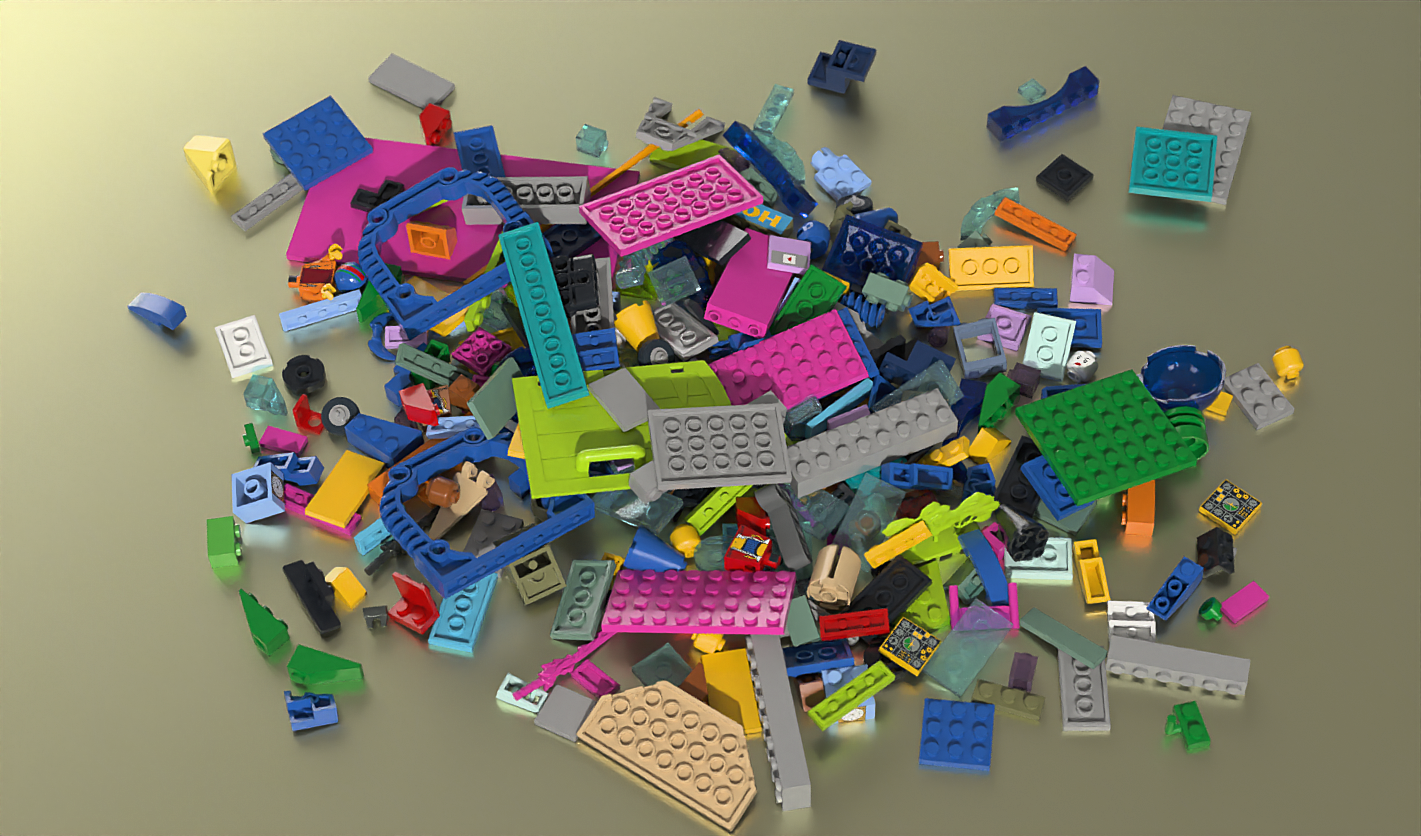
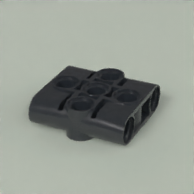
M588 254L573 258L560 255L554 258L551 265L567 318L573 317L578 311L599 308L597 267L594 255Z

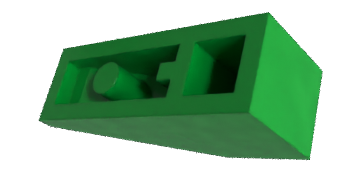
M385 263L397 282L403 284L405 276L402 274L401 266ZM368 281L356 308L358 320L362 323L385 305L370 281Z
M299 644L287 665L290 678L300 684L315 685L360 680L364 677L360 663Z

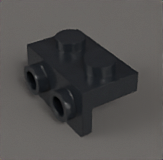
M1215 527L1197 537L1198 565L1204 568L1203 578H1207L1221 570L1228 574L1234 573L1233 537L1231 534Z

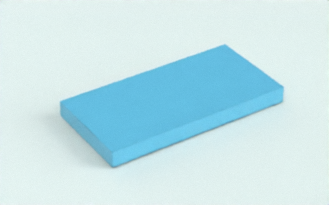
M492 573L449 598L442 599L438 611L440 616L434 622L428 639L429 644L473 653L498 580V573Z

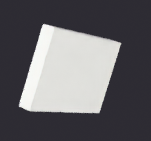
M255 315L215 327L232 378L273 366Z

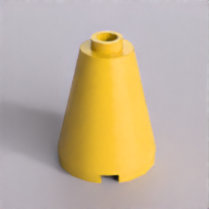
M648 300L642 301L644 305L639 307L635 303L616 314L618 319H614L615 328L637 352H639L645 342L660 339Z

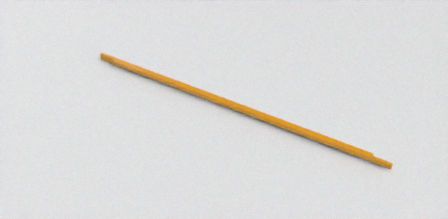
M698 109L677 125L686 128L688 121L694 123L704 114ZM650 144L590 188L591 197L655 151L659 146ZM541 224L542 233L554 224ZM487 265L466 279L463 285L455 291L484 274Z

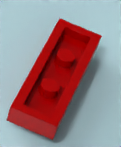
M887 608L819 616L822 641L890 633Z

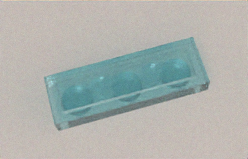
M775 84L753 125V131L770 136L773 135L794 95V89Z

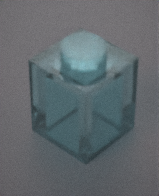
M584 124L576 136L577 151L599 158L601 153L606 151L609 144L606 131Z

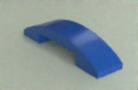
M979 529L959 535L957 538L966 557H970L987 594L985 599L988 605L1009 606L1006 577L984 535Z

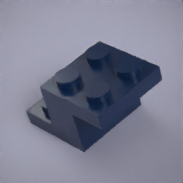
M839 40L833 54L819 53L807 79V84L845 94L851 79L861 82L865 81L876 57L877 49Z
M917 340L907 361L887 352L879 369V375L889 383L900 386L903 391H917L925 373L929 374L934 380L945 382L956 358Z

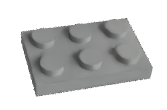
M1259 363L1225 377L1221 381V385L1228 394L1233 395L1234 402L1256 430L1294 413V407Z
M481 509L463 552H470L478 558L495 548L493 541L523 528V519ZM503 567L494 573H498V577L501 578L505 569Z

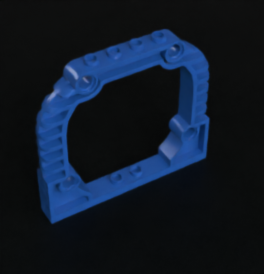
M447 167L369 212L367 216L369 223L363 230V237L358 244L359 263L409 341L511 282L506 262L437 302L433 296L416 294L411 284H399L380 257L382 244L396 234L398 225L442 199L452 201L460 199L467 194L482 197L492 205L505 223L503 233L534 223L505 185L496 177L489 176L484 172L457 171L453 167ZM543 235L549 258H552L554 254L551 245Z
M471 427L399 463L388 472L389 482L384 488L380 500L382 523L393 538L398 541L400 546L414 559L415 567L444 599L595 518L594 501L586 493L541 498L542 506L548 510V520L526 532L520 533L515 538L476 558L470 552L451 550L449 543L445 540L436 539L433 541L405 511L402 506L403 503L417 494L420 484L464 461L471 463L481 462L495 456L511 461L527 475L525 459L508 456V448L513 438V433L504 432L488 440L481 428Z

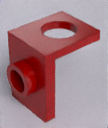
M302 394L293 408L297 427L320 434L324 428L321 413L310 410L307 395ZM313 418L321 420L318 426L309 425V421Z

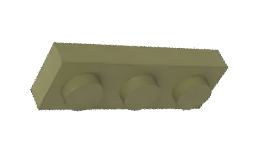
M978 679L971 702L995 705L994 709L1039 721L1045 697Z

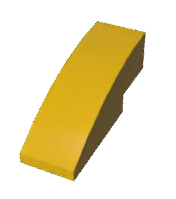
M1096 539L1074 542L1072 552L1087 604L1110 601L1102 557L1099 556Z

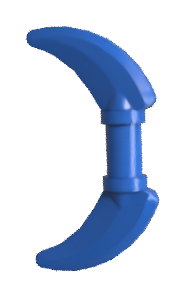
M390 312L382 313L370 322L373 335L371 340L368 341V346L377 356L386 360H396V355L390 353L381 342L383 327L394 319Z

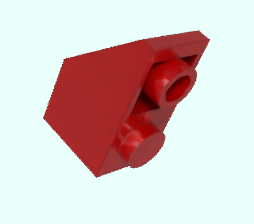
M429 103L419 115L426 145L435 146L440 142L444 133L451 128L450 111Z
M423 383L399 391L402 407L408 420L431 426L439 425L437 416H440L437 403L433 404L431 390L427 391Z
M756 497L736 498L737 528L740 525H744L766 536V530L770 529V517L759 505Z

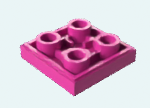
M479 327L452 352V358L478 375L487 376L492 371L493 364L503 361L512 352V348Z

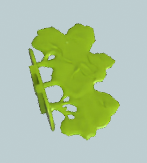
M975 492L966 498L955 510H950L948 505L940 506L939 503L932 502L921 511L917 519L906 517L892 521L882 533L885 536H893L905 531L912 524L923 520L929 527L932 536L902 552L900 555L913 565L922 564L930 560L933 562L940 560V557L944 555L960 553L962 547L957 537L976 529L980 530L977 523L987 521L991 517L992 511L997 509L1000 504L999 501H994V496L985 495L980 492Z

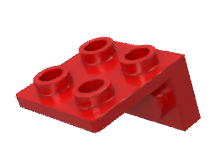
M394 572L392 576L402 597L387 613L394 621L423 635L440 616L436 608L437 604L432 599L427 585L422 582L417 583L406 574L401 575Z

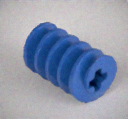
M853 291L849 296L844 295L840 304L859 313L861 322L868 323L870 327L876 325L877 329L881 326L885 316L884 304H881L878 308L877 305H870V302L866 300L863 302L861 294L855 299V292Z

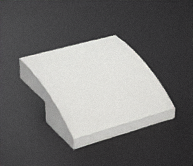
M1108 601L1109 643L1111 635L1156 643L1154 614L1146 609L1150 602Z

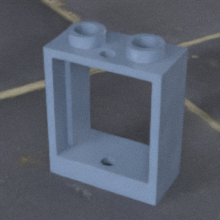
M982 318L977 322L961 323L953 327V337L965 381L1007 372V361L995 318ZM991 333L997 356L967 362L961 340Z

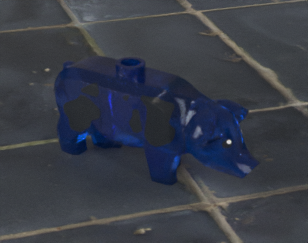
M680 240L671 241L665 247L649 253L647 257L652 266L659 262L653 268L657 279L659 280L669 275V270L672 273L681 271L684 275L673 278L675 281L668 288L672 291L676 287L687 284L688 287L681 293V296H686L697 302L702 310L705 311L713 293V288L702 257H697L689 245Z

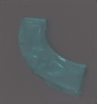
M751 130L749 150L762 152L775 159L784 171L785 183L805 184V168L795 149L787 142L776 139L774 135Z
M1018 187L995 191L992 195L981 198L973 204L963 219L960 240H965L975 230L981 234L984 225L994 216L995 210L1004 197L1020 204Z

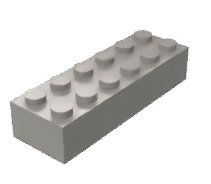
M588 176L496 177L505 185L534 223L587 224L586 219L579 213V206L590 202L591 190ZM467 194L463 197L461 209L466 225L505 224L492 205L484 198L472 194Z

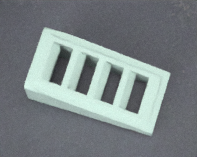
M508 673L497 692L496 698L538 714L549 693L538 688L530 693L528 701L524 697L516 701L512 693L518 689L520 690V688L528 683ZM509 686L513 687L512 692L507 691ZM535 696H538L540 698L535 705L532 701Z

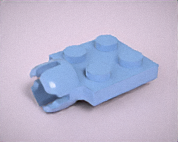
M823 147L821 148L824 152L823 154L818 150L813 155L811 165L818 171L814 179L836 202L842 197L857 195L871 186L872 181L846 154L838 157L829 148Z

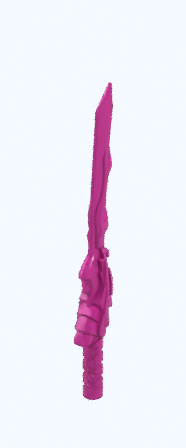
M601 630L597 632V637L593 641L577 647L575 654H567L565 658L553 659V662L541 665L543 670L538 673L540 677L512 693L514 699L518 701L540 688V686H543L544 691H547L549 687L553 686L559 674L566 675L568 672L571 674L574 671L575 663L590 654L617 632H602Z

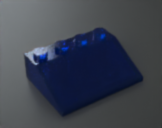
M846 214L822 271L850 283L849 287L853 283L864 287L870 272L876 275L878 272L883 273L889 277V280L895 282L896 280H901L908 284L915 271L923 242Z

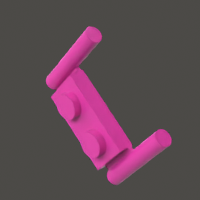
M1008 583L1009 606L959 608L958 586H949L951 632L1020 629L1017 583Z

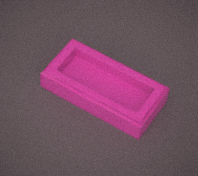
M268 426L259 444L260 447L281 453L294 452L297 457H300L308 442L307 436Z
M1252 581L1222 602L1221 611L1235 624L1268 601L1269 595Z
M588 659L571 673V677L598 699L604 695H614L620 690V685Z

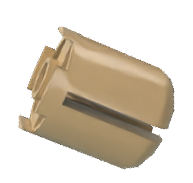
M836 544L825 546L819 551L806 591L808 598L811 595L820 602V607L829 610H838L839 606L847 604L849 606L861 568V560L856 552L851 548L843 546L839 558V555H837L839 545Z

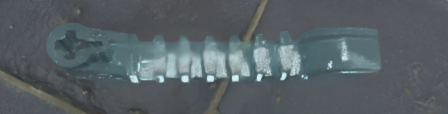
M673 237L624 256V260L619 262L621 268L615 277L617 285L621 289L641 285L644 282V274L646 272L644 266L648 265V260H652L653 255L658 253V249L664 248L665 243L672 242Z

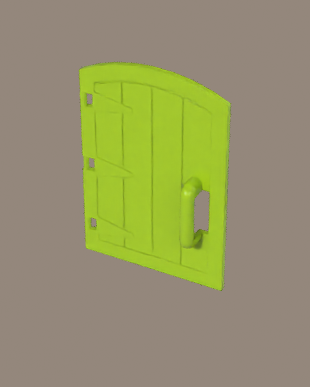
M704 360L625 367L660 409L731 406L723 385ZM622 368L605 371H583L587 387L588 384ZM683 369V372L671 373V370ZM538 376L512 378L531 499L631 489L628 486L630 473L589 477L590 462L632 458L634 470H637L653 460L648 421L623 432L590 391L589 396L548 409L542 388L538 386V382H540Z

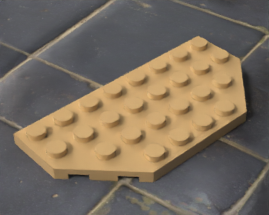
M666 680L656 682L654 685L640 686L624 690L625 692L602 696L576 736L732 832L757 793L744 728Z

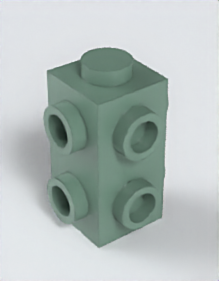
M870 272L862 290L866 301L875 305L878 303L884 304L885 308L893 312H897V310L904 312L905 307L910 306L913 298L907 283L901 280H896V282L889 280L887 275L879 272L877 275Z

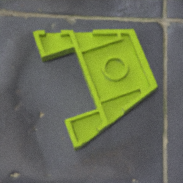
M937 560L919 567V570L932 579L933 583L891 625L893 629L902 617L907 618L928 633L950 625V615Z

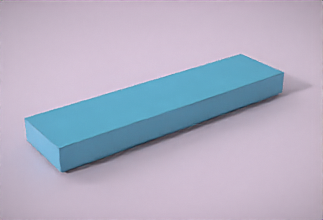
M865 378L806 423L805 438L808 439L821 434L827 429V420L851 411L868 398L871 394L873 382L869 378Z

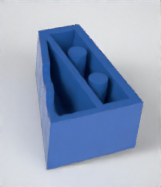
M361 413L345 426L348 442L371 458L385 463L387 469L424 444L421 430Z

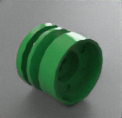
M1188 406L1176 407L1166 411L1164 414L1197 460L1204 457L1209 451V442L1203 413L1197 408Z

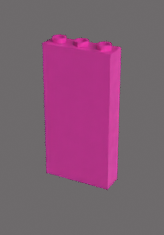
M746 228L745 232L750 235L751 240L730 258L707 303L704 319L761 339L765 338L795 273L768 269L767 258L770 236Z

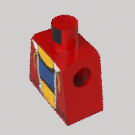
M740 525L724 556V570H740L755 573L756 571H763L766 565L777 569L781 556L772 553V540L744 525Z

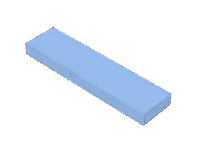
M360 290L335 296L332 300L325 299L279 313L283 331H289L356 310L362 297Z

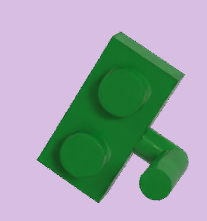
M1196 701L1173 705L1172 711L1174 715L1167 716L1165 733L1167 735L1181 733L1187 750L1210 745L1211 739Z

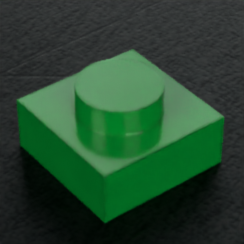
M253 423L245 424L246 433L242 434L245 446H250L252 454L261 452Z

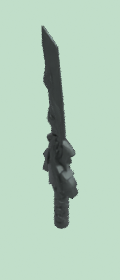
M441 506L435 507L417 522L421 529L432 524ZM392 539L380 546L383 553L364 569L367 575L371 576L390 556L394 555L395 557L400 552L406 553V550L400 546L398 541Z

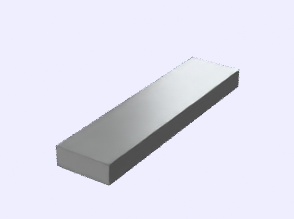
M290 173L231 216L232 221L241 229L247 231L302 191L303 188Z

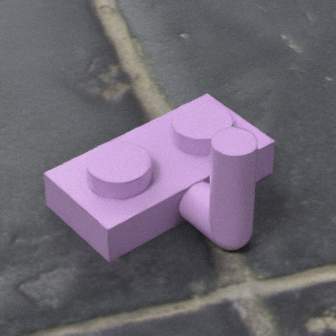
M385 326L386 349H398L401 343L417 348L423 342L428 345V330L409 341L400 326Z

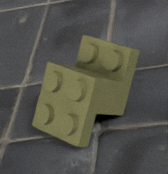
M535 524L527 525L493 541L495 548L515 538L520 533L535 527ZM546 544L504 567L510 582L516 584L525 605L567 586L549 545Z

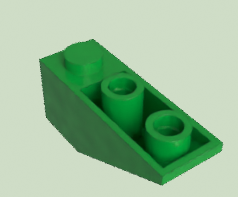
M999 373L986 386L978 423V433L981 428H993L998 419L1002 420L1011 406H1015L1021 398L1020 385L1002 373Z
M240 589L239 594L254 643L270 656L290 639L287 631L288 626L282 619L279 618L277 620L267 606L264 605L262 607L252 593L247 594L244 590Z

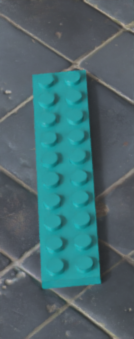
M535 222L499 234L500 244L547 408L549 409L589 396L588 387L539 223Z

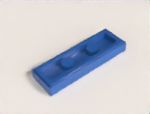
M994 288V304L1008 309L1057 308V288Z

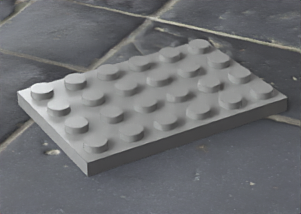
M1173 95L1163 130L1217 135L1211 202L1226 205L1251 112Z
M779 403L647 411L657 490L791 483L792 475Z

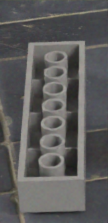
M938 388L788 446L787 451L792 480L789 484L798 498L955 437L957 436L958 420Z
M749 634L745 636L746 654L751 665L750 674L755 685V699L759 704L758 714L763 724V739L767 743L768 762H771L770 772L772 782H775L776 802L781 803L783 811L811 807V783L779 635Z

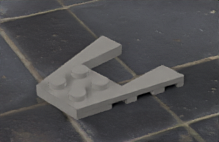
M654 97L653 103L649 106V111L646 112L644 120H642L637 129L636 138L646 144L659 146L662 150L673 151L723 131L725 123L707 116L691 130L661 119L671 111L672 103Z

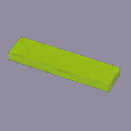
M879 660L810 709L808 716L824 731L893 682L895 675Z

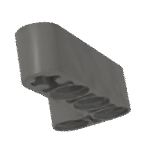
M778 483L768 484L754 492L756 500L770 517L782 557L789 571L795 572L812 563L809 548L788 493Z

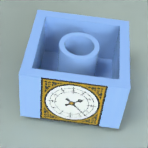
M269 462L232 474L233 513L245 523L285 512L283 473Z
M867 664L821 671L825 699L867 670ZM874 695L834 724L874 719Z

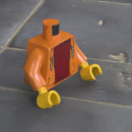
M333 244L329 248V253L322 259L304 264L300 276H289V288H298L301 299L310 304L325 299L332 300L336 293L334 275L337 270V263L335 258L337 260L342 258V253L340 252L342 248L338 244Z

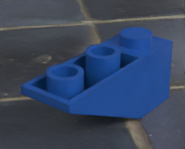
M1184 556L1146 609L1166 621L1192 595L1203 580L1204 568Z

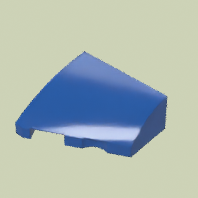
M949 296L931 305L927 300L908 309L916 327L958 326L961 324Z
M989 463L968 467L961 503L975 492L994 495L996 480Z
M284 691L292 731L338 722L337 707L333 694L305 692L304 696H292L291 691Z

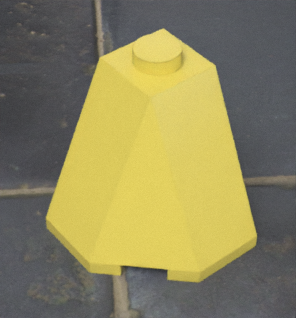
M195 135L183 148L187 163L209 192L213 193L237 167L229 139Z

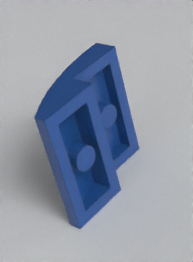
M615 328L572 334L583 371L620 368Z

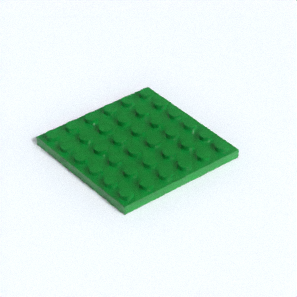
M1133 369L1015 408V415L1076 506L1196 466L1197 464L1195 455Z

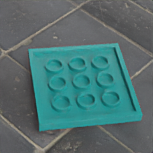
M1136 127L1129 193L1211 202L1217 135Z

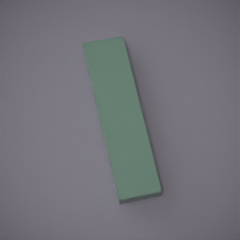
M405 343L399 344L395 364L443 386L448 385V388L461 374L472 380V373Z
M1034 607L1020 619V626L1092 669H1095L1107 657V650Z

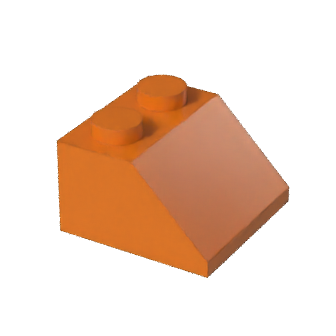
M421 221L407 223L406 229L412 253L450 260L457 244L455 228Z

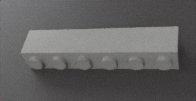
M1111 635L1106 670L1115 674L1124 673L1138 678H1152L1161 682L1180 683L1183 686H1197L1210 691L1228 692L1232 695L1245 694L1250 667V659Z

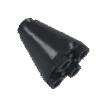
M1009 504L1000 505L995 511L996 521L1006 550L1015 562L1042 556L1048 541L1047 529L1014 506Z

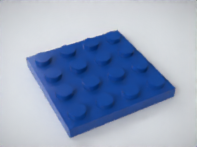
M331 95L263 133L266 142L304 191L373 153L372 146Z

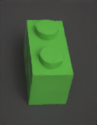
M233 516L206 519L208 558L211 567L239 565L238 556L242 555L241 544L237 541V537H241L240 525L235 524Z

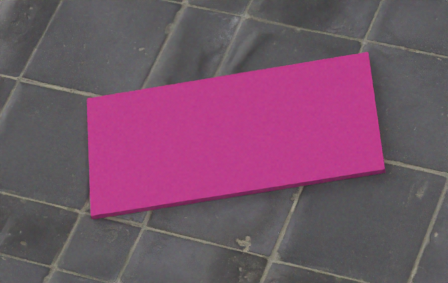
M365 138L372 146L373 153L309 189L290 241L286 258L288 260L313 263L327 255L331 245L338 244L342 248V251H340L342 258L340 260L335 258L337 266L346 262L360 264L358 244L363 237V230L369 223L367 219L369 212L351 208L350 202L358 189L378 193L384 181L388 179L404 184V191L444 168L453 167L457 171H462L457 149ZM500 154L506 177L588 176L589 185L592 188L616 170V168ZM627 170L590 198V202L638 185L640 171ZM462 197L457 200L444 202L399 224L396 234L382 244L380 257L384 263L401 266L403 275L464 282L489 263L499 240L498 235L502 233L505 224L466 225L461 209ZM421 221L455 228L457 244L450 260L412 253L406 229L407 223ZM601 238L578 256L593 254L595 259L610 257L613 281L619 254L604 238ZM508 284L502 286L503 288L512 289Z

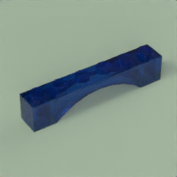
M1084 66L1070 73L1063 87L1044 101L1026 106H1002L988 113L987 128L1000 142L1010 139L1014 135L1026 131L1056 114H1061L1072 106H1077L1079 103L1093 98L1098 94L1100 80Z
M738 121L732 123L722 136L769 181L778 193L782 203L793 215L806 219L818 203L747 125Z
M961 378L960 387L956 386L954 391V399H957L956 404L952 403L950 408L958 420L957 436L943 441L942 447L958 439L966 425L981 413L987 386L986 382ZM961 460L948 467L953 468V489L951 491L937 490L936 495L962 500L967 468Z

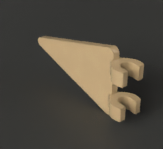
M466 461L461 473H456L453 481L458 484V491H460L458 502L456 504L453 503L448 508L440 507L428 536L433 541L440 539L488 494L486 489L494 484L495 479L483 470L480 472L472 463ZM475 477H477L476 482L472 481Z

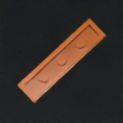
M1004 197L994 215L1065 252H1067L1077 236L1076 233Z

